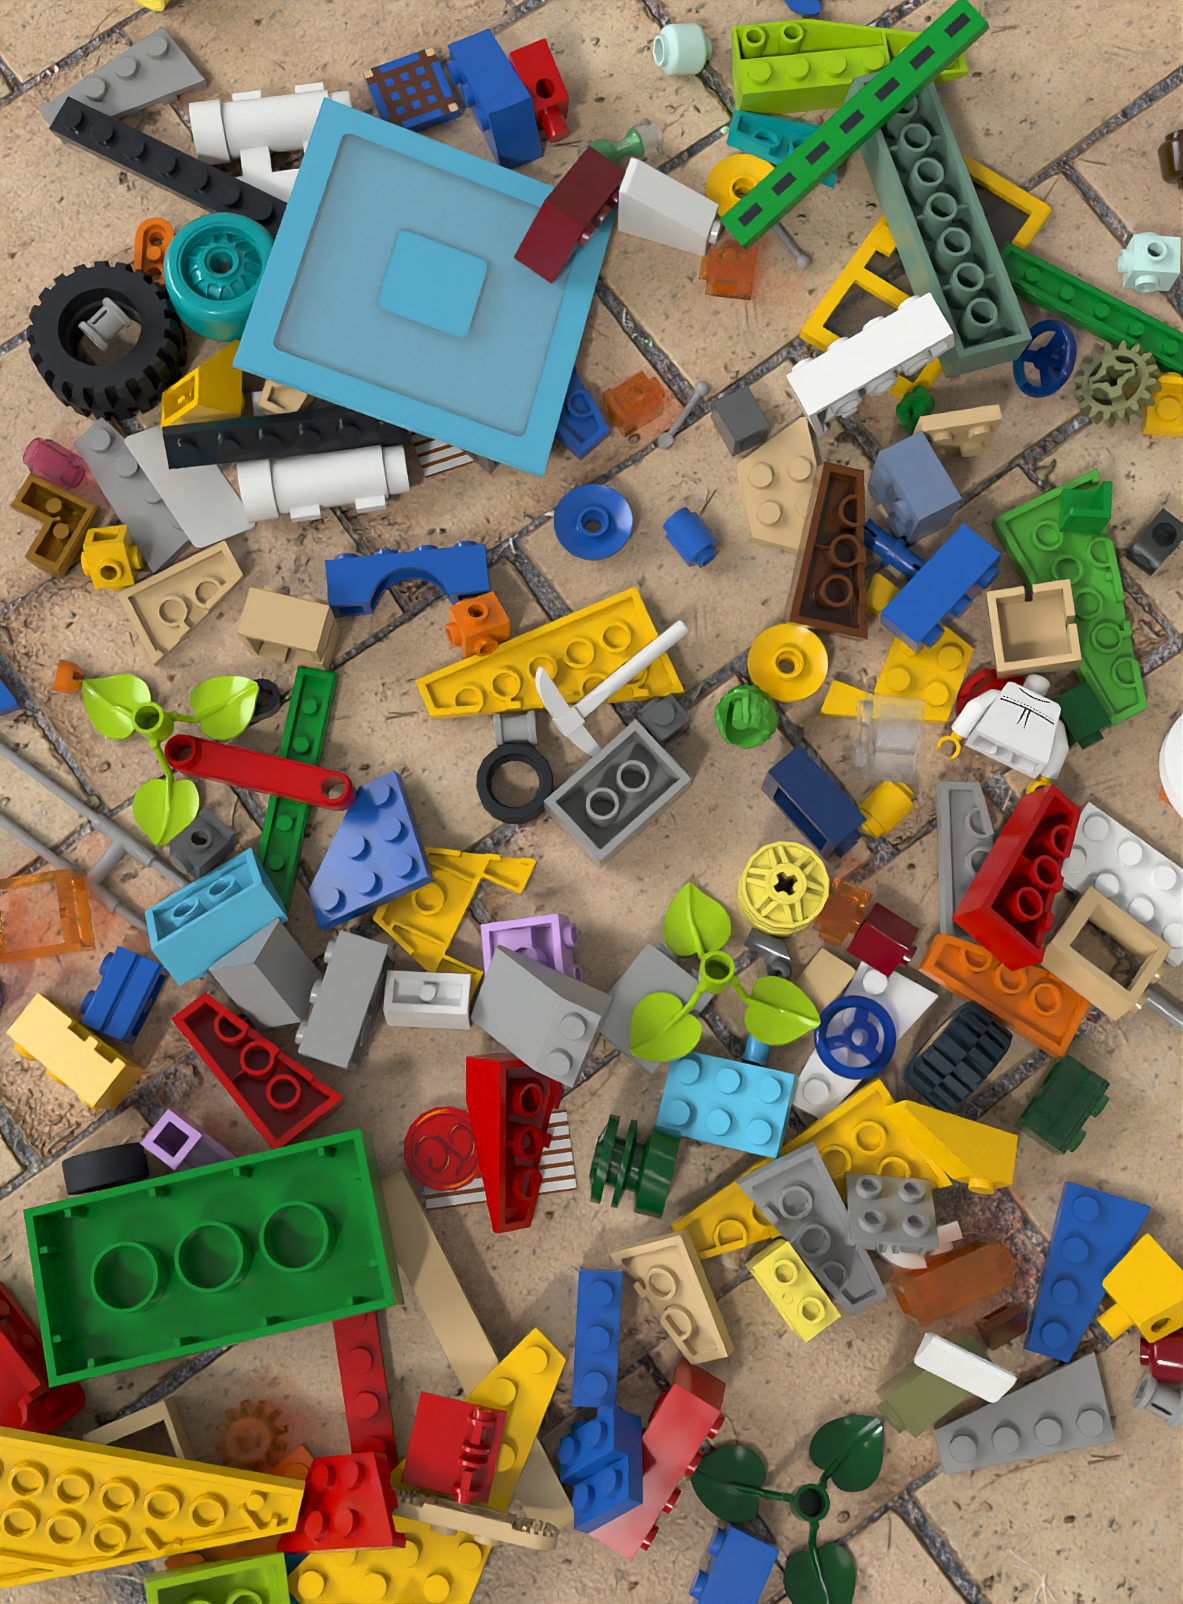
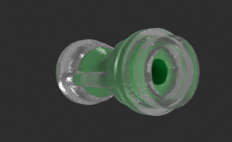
M646 117L641 119L640 123L630 127L621 141L614 142L601 138L594 142L592 140L585 142L584 147L577 150L578 159L589 145L617 165L621 158L626 155L640 159L649 156L655 157L660 155V146L664 145V137L658 123H651Z

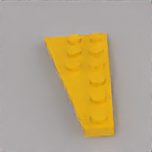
M636 586L503 642L489 655L478 656L475 654L415 680V683L431 720L544 710L546 707L538 695L535 684L536 672L540 666L545 669L568 706L570 704L574 706L659 635ZM664 652L602 704L650 700L655 697L661 699L667 697L670 693L673 697L685 696V691L667 652Z
M879 1078L872 1080L783 1143L780 1155L782 1157L813 1142L847 1211L846 1172L928 1179L931 1182V1189L953 1185L945 1172L884 1115L885 1107L896 1102ZM762 1158L670 1223L675 1232L688 1229L699 1260L745 1247V1245L761 1240L782 1236L736 1182V1179L776 1159Z

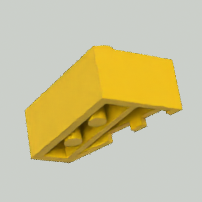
M39 992L6 1032L7 1035L16 1041L13 1048L30 1061L37 1059L47 1068L45 1073L63 1086L68 1085L78 1094V1098L97 1112L100 1108L115 1111L146 1071L88 1025L81 1023L79 1018L53 998Z

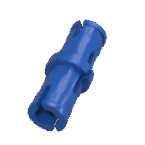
M871 518L864 524V545L883 558L881 563L886 567L889 564L911 580L927 563L905 546V540L901 537L898 540L874 523Z

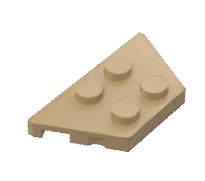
M800 417L736 465V473L751 542L766 547L777 546L785 552L796 555L799 549L817 468L806 417Z

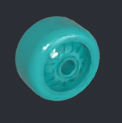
M219 212L196 218L185 225L174 236L164 258V282L177 314L191 330L215 341L232 342L235 339L241 341L275 241L267 229L246 216Z

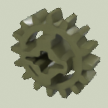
M1121 341L1118 349L1113 350L1110 343L1105 344L1104 354L1099 355L1094 350L1090 353L1093 359L1091 364L1080 363L1079 367L1084 375L1074 377L1073 382L1078 390L1073 392V396L1084 416L1089 415L1094 424L1098 425L1104 420L1108 428H1113L1116 419H1121L1123 424L1127 426L1130 422L1129 416L1135 414L1137 417L1143 418L1144 413L1141 408L1144 405L1154 406L1156 404L1151 393L1161 392L1162 387L1156 379L1160 378L1162 373L1158 366L1155 365L1156 360L1150 352L1145 353L1140 344L1137 343L1130 349L1126 341Z

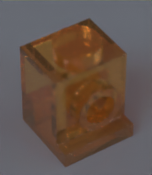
M750 246L749 253H742L734 248L711 249L710 257L702 256L699 279L707 280L705 295L750 301L758 247Z
M641 371L613 390L609 388L604 391L603 409L623 437L626 438L663 414V398L666 397V393L656 377L648 380L643 371ZM638 394L643 398L638 401L632 399Z
M834 878L829 885V896L811 929L820 932L818 935L819 939L831 945L841 947L848 932L856 934L865 913L858 910L859 906L865 908L870 903L873 894Z

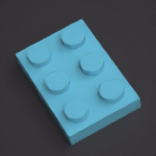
M691 1051L684 1057L672 1060L670 1063L656 1125L681 1131L680 1137L778 1159L782 1151L798 1076Z

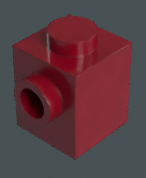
M876 902L858 928L846 951L889 978L897 965L905 968L914 956L918 947L913 945L912 942L919 928Z

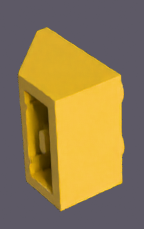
M235 339L162 393L161 430L162 426L234 419L241 416L245 405V398L242 394V376L244 371L232 367L240 340Z

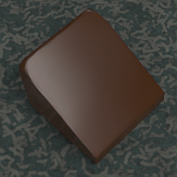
M1011 1302L997 1308L975 1323L988 1348L992 1351L1027 1331L1024 1310L1021 1305Z

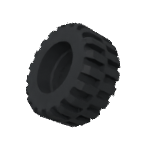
M95 261V267L87 268L85 264L73 267L75 272L65 276L62 273L53 279L56 284L51 289L45 287L38 296L41 301L40 306L34 305L32 307L29 319L33 325L27 327V341L31 345L28 351L31 359L58 400L66 407L72 406L74 411L82 416L88 417L92 412L97 420L102 417L105 421L111 420V415H117L119 420L132 418L131 412L137 410L144 414L153 409L150 404L156 399L161 402L162 393L167 390L170 384H175L182 377L178 367H184L187 360V352L184 348L187 344V339L181 325L182 322L164 288L159 282H153L151 276L145 271L136 269L134 272L130 264L116 262L115 267H111L108 261ZM108 297L130 320L141 325L139 339L126 356L114 363L99 366L81 363L76 360L78 344L85 333L78 325L82 321L87 322L103 307L102 301Z

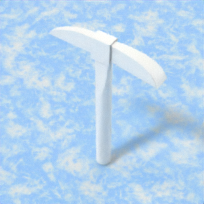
M681 620L674 623L574 706L571 704L568 706L545 669L539 666L535 676L536 689L544 706L553 717L552 721L560 732L568 737L579 749L594 757L602 749L582 725L585 723L584 718L688 634V627Z

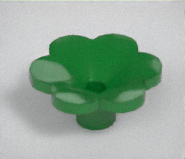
M916 386L912 392L905 393L902 402L897 404L896 415L900 418L901 425L907 427L910 436L913 435L920 416L931 415L935 407V401L932 396L927 395V389L924 386Z

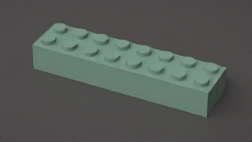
M879 72L854 77L843 105ZM932 81L859 148L914 295L922 297L930 292L953 331L955 346L938 357L945 378L1017 360L1032 340V336L937 89Z

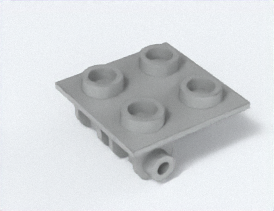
M845 1173L850 1228H846L845 1232L846 1245H851L854 1250L859 1251L860 1249L875 1250L876 1245L879 1244L880 1253H885L887 1246L892 1245L893 1254H899L901 1249L903 1253H915L919 1256H925L926 1252H933L934 1249H939L930 1180Z

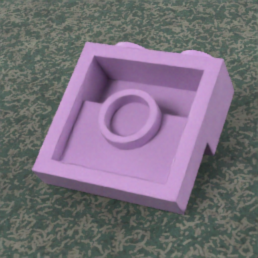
M557 913L481 924L485 976L497 946L502 945L583 983L581 968L578 964L573 963L572 948L578 947L579 933L576 924L570 923L568 916Z

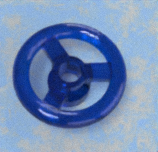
M1053 319L1040 321L1029 328L1032 340L1019 358L1013 360L1012 369L1018 388L1029 397L1044 398L1057 392L1067 382L1075 366L1077 345L1074 334L1066 324ZM1048 331L1055 332V335L1046 347H1041L1037 351L1029 350L1030 345L1039 335ZM1024 362L1033 363L1034 367L1039 370L1041 386L1032 385L1028 381L1024 371Z
M861 995L844 996L826 1006L820 1014L821 1023L814 1030L815 1048L822 1063L834 1074L851 1080L866 1079L883 1070L894 1054L897 1039L894 1022L886 1009L875 1000ZM856 1008L853 1021L845 1027L843 1034L827 1037V1029L834 1016L845 1009ZM869 1012L878 1019L883 1029L884 1043L880 1053L876 1049L879 1042L878 1030L871 1022L867 1021ZM856 1029L863 1036L862 1042L859 1045H856L852 1040V1034ZM846 1047L854 1054H862L870 1063L861 1067H850L840 1063L830 1051Z

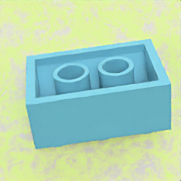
M251 847L145 911L151 949L179 986L189 980H196L204 976L209 971L208 968L275 918L278 917L282 924L288 921L283 901Z

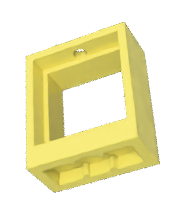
M778 1238L744 1263L792 1332L805 1343L841 1317L839 1311L788 1241Z

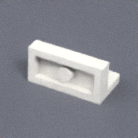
M387 970L383 1006L387 1025L470 1029L471 974Z

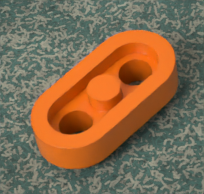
M150 218L142 222L136 231L133 271L141 269L148 273L151 278L157 274L162 275L160 279L153 282H159L167 292L164 282L163 264L166 251L176 234L168 221L162 218ZM156 240H164L161 245L153 246Z

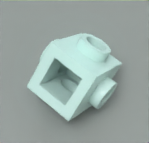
M1154 232L1134 234L1126 249H1121L1118 257L1117 270L1118 273H1123V288L1135 289L1140 293L1169 291L1180 274L1181 237L1160 236Z

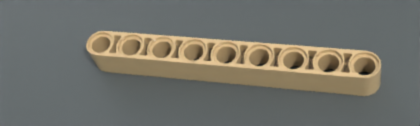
M401 1168L381 1179L394 1251L466 1396H468L502 1359L405 1170ZM538 1432L516 1486L515 1493L528 1519H535L536 1524H538L539 1520L544 1521L543 1524L551 1523V1525H555L560 1530L574 1522L572 1497L565 1484L560 1482V1474Z

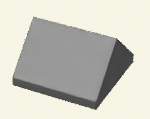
M278 917L208 968L210 973L257 1030L302 1022L312 1004L309 1000L314 983L317 978L322 980L324 978L323 974Z

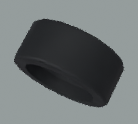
M506 744L494 749L482 760L477 771L476 789L483 808L493 818L507 824H524L537 819L545 811L544 800L553 793V773L548 761L536 749L524 744ZM510 761H521L530 765L536 771L539 778V790L535 798L529 804L521 807H508L501 804L494 797L491 789V781L495 771L502 764Z
M140 1142L102 1148L62 1161L68 1195L108 1189L135 1182L150 1175L145 1149Z

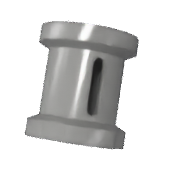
M108 297L102 301L103 307L87 322L82 321L78 325L91 341L104 352L109 348L107 343L123 327L129 328L133 324L128 316Z
M534 710L528 711L527 715L502 717L501 714H494L497 748L506 744L530 743L531 747L538 746Z
M1147 1372L1135 1389L1132 1407L1138 1410L1145 1408L1165 1419V1424L1170 1428H1177L1183 1421V1391L1177 1392L1158 1382L1157 1379Z

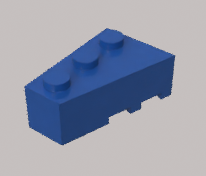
M490 29L447 45L451 62L446 63L451 81L454 86L460 85V92L464 103L468 109L471 108L477 125L483 133L497 164L512 170L543 157L532 98Z
M963 523L880 612V623L916 654L925 646L929 649L932 648L945 633L943 628L954 618H960L970 607L973 600L998 577L1001 572L998 569L1001 553Z

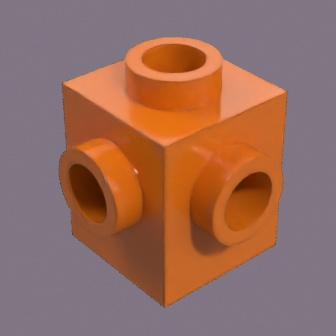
M494 591L475 598L462 599L455 605L449 606V624L445 625V632L450 645L453 648L458 646L464 659L475 654L486 656L494 652L499 644L509 640L510 620Z

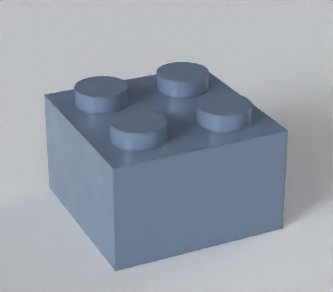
M922 431L880 451L868 480V491L871 498L877 505L882 504L888 515L887 523L892 534L896 538L901 537L905 540L906 547L947 527L962 500Z

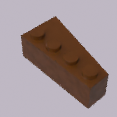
M825 461L816 468L782 624L804 627L810 631L858 642L868 639V625H866L867 588H865L866 547H864V470Z

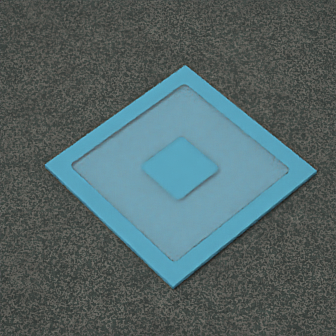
M324 97L232 367L542 478L616 211L610 210L608 216L599 229L595 230L584 248L582 246L578 247L554 283L551 284L513 257L544 200L555 187Z

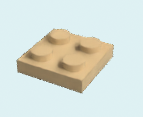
M996 404L920 416L913 435L922 431L940 461L946 456L961 454L962 457L977 456L983 453L984 450H987L1003 419L1000 405Z

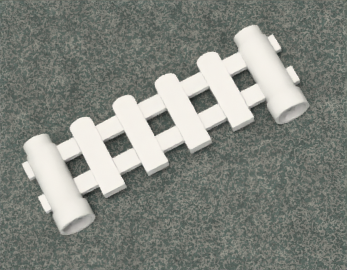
M323 82L296 85L295 94L262 98L261 91L257 90L232 94L233 102L222 103L221 99L189 103L190 121L198 160L208 165L230 163L232 158L241 157L243 176L235 178L288 203L299 169L273 172L270 153L304 149L305 154L324 97L352 108L349 90L328 93V89L324 90ZM262 391L251 392L254 416L267 415L258 406ZM315 397L306 411L343 406ZM403 444L388 447L375 445L348 450L237 462L240 493L248 523L280 519L281 514L290 513L292 523L321 519V509L356 504L357 513L387 509L386 499H389V495L410 492Z

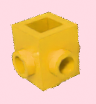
M128 524L88 529L83 544L84 552L81 553V564L85 576L91 575L94 590L107 588L110 591H118L127 588L129 585H134L138 569L143 568V559L139 545H133Z

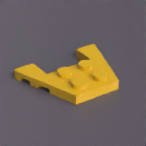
M875 572L867 591L866 611L880 616V612L901 590L881 574ZM946 626L943 628L945 633L932 648L929 649L925 646L917 654L899 638L894 636L873 693L870 694L833 679L819 716L823 718L851 717L854 720L885 719L902 723L945 725L974 648Z
M424 847L435 881L379 906L373 920L427 972L471 974V1004L485 974L446 954L483 879L522 896L537 865V861L525 857L512 858L497 854H476L461 852V850Z

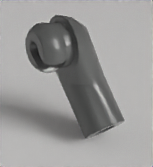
M752 927L744 946L763 954L768 976L789 979L793 974V962L787 944Z

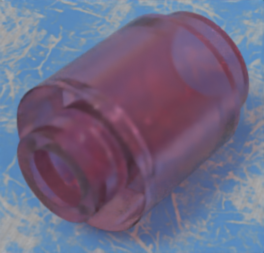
M35 438L27 446L23 455V463L28 466L32 474L67 491L78 487L84 479L86 470L83 468V458L52 439Z

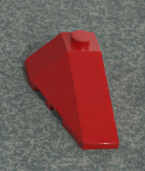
M513 1053L466 1056V1103L492 1229L494 1233L498 1234L531 1227L542 1181V1175L538 1170L543 1147L549 1148L552 1134L547 1133L552 1109H559L562 1097V1083L533 1070Z

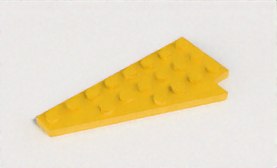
M0 1426V1589L295 1531L306 1481Z

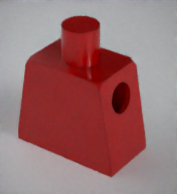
M541 39L510 52L509 62L532 98L538 131L544 129L550 143H556L565 139L570 134L565 121L567 119L569 97L546 39Z

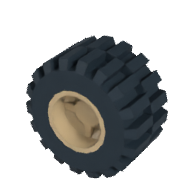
M974 1000L966 1002L959 1006L919 1049L907 1065L903 1080L936 1109L950 1112L961 1105L994 1070L1010 1048L1013 1034Z

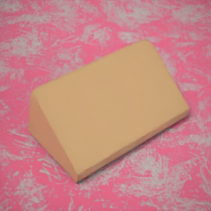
M821 948L794 982V985L802 990L812 1001L821 1019L856 974L857 970L824 948Z

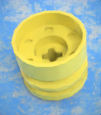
M778 841L763 846L749 858L737 884L736 901L742 917L751 927L773 937L785 938L802 932L822 911L829 896V877L824 863L811 849L797 842ZM778 878L783 883L792 882L793 887L789 891V896L785 891L778 893L775 890L779 882Z

